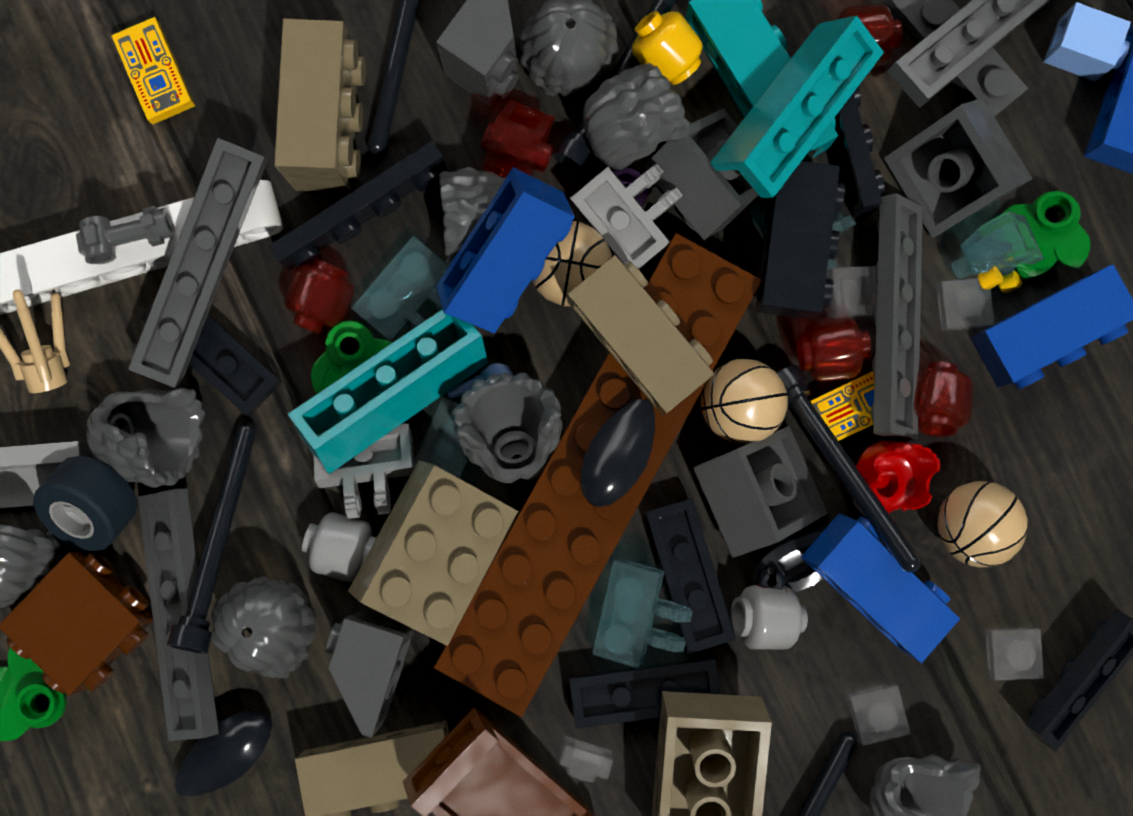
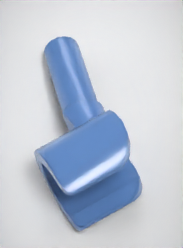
M494 363L484 369L481 374L475 376V378L458 384L448 391L447 394L450 399H454L471 390L472 384L476 380L486 381L493 374L508 373L513 377L514 374L507 365Z

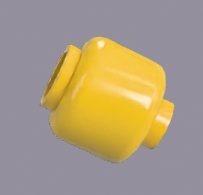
M653 11L635 27L638 36L632 45L633 56L640 65L651 63L654 66H658L661 74L672 85L686 80L700 66L702 61L699 56L702 52L703 44L681 13L671 11L660 15L658 11Z

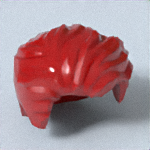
M881 440L870 445L862 453L856 467L888 513L899 509L904 512L908 509H920L930 503L932 496L929 492V485L933 475L940 470V460L935 453H932L931 449L920 444L896 440Z

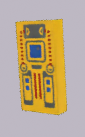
M155 17L111 35L145 116L152 125L196 106L161 24Z
M873 371L811 400L838 441L873 425L871 417L875 386Z

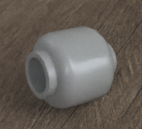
M330 512L321 519L319 525L312 523L309 525L304 536L302 551L309 553V567L313 572L340 581L353 582L377 537L372 536V528L366 521L356 518L348 519L346 515Z
M753 585L746 587L740 597L734 599L731 606L730 621L734 634L740 637L742 643L749 649L784 650L791 648L798 641L800 633L805 631L808 615L805 606L800 603L796 593L789 587L784 586L778 590Z

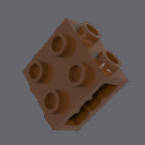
M88 551L69 552L0 623V629L8 636L6 639L8 646L19 656L31 659L43 671L42 678L49 687L59 693H66L68 696L87 689L90 692H94L102 686L114 673V669L110 665L122 652L128 656L147 639L149 633L145 628L153 621L152 613L146 609L149 605L147 599L132 586L126 585L124 587L111 575L114 571L113 566L103 556L94 551L90 553Z

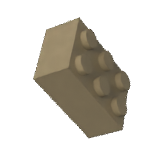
M283 19L274 166L295 191L351 193L352 179H359L361 156L359 150H354L355 132H362L363 106L362 103H357V86H364L366 64L364 56L358 55L357 40L351 39L343 21Z
M419 460L348 592L360 603L448 646L519 511L443 469Z
M662 691L652 816H762L772 726L762 697Z

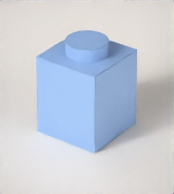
M1076 2L1058 20L1043 63L1096 82L1112 68L1118 69L1124 61L1130 46V42L1125 41L1131 22Z

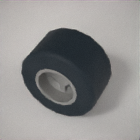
M82 455L66 458L35 491L33 501L38 518L51 533L65 543L87 551L104 550L112 544L135 516L138 505L134 490L130 484L111 466L98 459Z

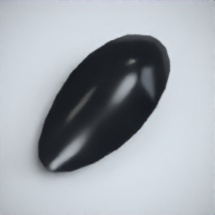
M638 399L623 407L601 427L592 439L584 457L580 483L581 491L591 505L597 507L608 506L619 500L637 482L646 468L655 435V413L653 405L648 400Z
M829 524L801 529L769 546L756 562L753 574L754 584L778 590L786 586L796 593L821 581L823 578L801 556Z
M245 711L218 721L219 734L198 739L184 759L175 781L176 792L182 796H196L227 786L240 778L253 766L266 748L272 730L270 716L262 711Z

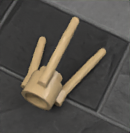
M19 289L14 290L12 294L30 349L21 353L23 359L21 360L1 328L0 349L10 363L15 379L24 380L29 393H41L61 387L68 381L64 368L70 366L65 349L61 296L56 292L51 294L53 352L51 345L41 346L24 294Z

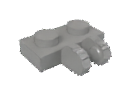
M658 164L649 168L627 188L614 172L607 167L570 198L623 264L630 261L638 269L671 243L654 223V220L683 196L677 187L673 190H668L646 212L634 197L646 188H650L660 179L664 171Z
M409 423L399 425L330 474L326 472L314 456L315 483L319 488L343 485L344 506L348 519L361 517L362 503L358 483L374 481L375 508L378 511V515L391 512L388 479L410 476L415 468L412 431Z

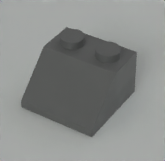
M466 0L436 41L445 76L491 107L498 96L503 99L507 97L519 77V74L516 73L517 57L508 0Z
M983 98L958 106L884 158L907 198L923 206V224L932 238L985 209L1033 179Z
M724 108L691 123L686 139L678 142L667 141L643 166L647 171L652 166L658 164L664 171L660 179L655 183L656 188L664 194L668 190H673L677 187L683 196L674 205L683 214L686 224L696 231L703 240L728 226L761 199L738 170L716 171L710 164L738 127Z
M790 426L774 432L764 440L743 445L693 467L700 482V488L708 500L718 523L720 534L725 540L732 558L777 543L828 514Z
M360 610L344 618L341 624H334L327 642L326 653L333 654L328 669L362 735L372 738L387 719L415 630L400 622Z

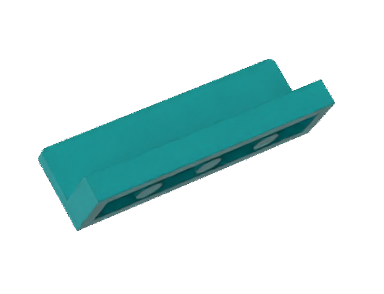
M857 15L820 23L815 27L712 159L710 164L716 171L738 170L761 198H774L884 53Z

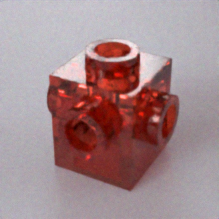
M510 99L495 122L491 121L485 130L481 149L486 150L487 153L482 169L493 172L503 178H507L513 167L532 177L536 171L544 173L554 150V146L547 142L555 117Z

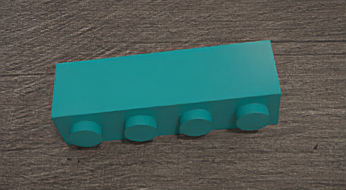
M691 0L688 3L685 19L701 39L703 44L702 50L745 118L791 58L786 52L788 48L786 39L776 25L770 26L762 13L763 5L761 0ZM835 118L802 161L807 162L830 148L838 137L835 131L837 130Z
M442 309L291 411L288 416L302 440L326 472L330 474L486 366L488 360L482 335L472 324L445 314Z

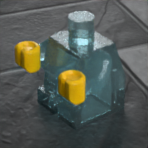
M1007 211L982 224L960 245L964 257L952 262L951 265L959 279H963L971 274L977 275L982 289L989 290L998 285L1001 292L1009 293L1022 285V280L1015 271L1017 264L1033 265L1043 260L1044 257L1025 216Z

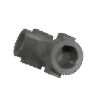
M155 206L143 208V215L140 216L139 220L115 226L110 225V220L107 217L92 216L84 218L79 222L80 232L76 234L79 253L85 257V261L89 264H106L116 259L115 246L146 238L152 246L165 244L164 239L175 236L174 223L169 211L166 208L157 209Z

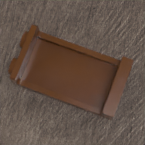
M475 707L402 781L410 806L422 816H428L430 813H433L435 816H596L588 806Z

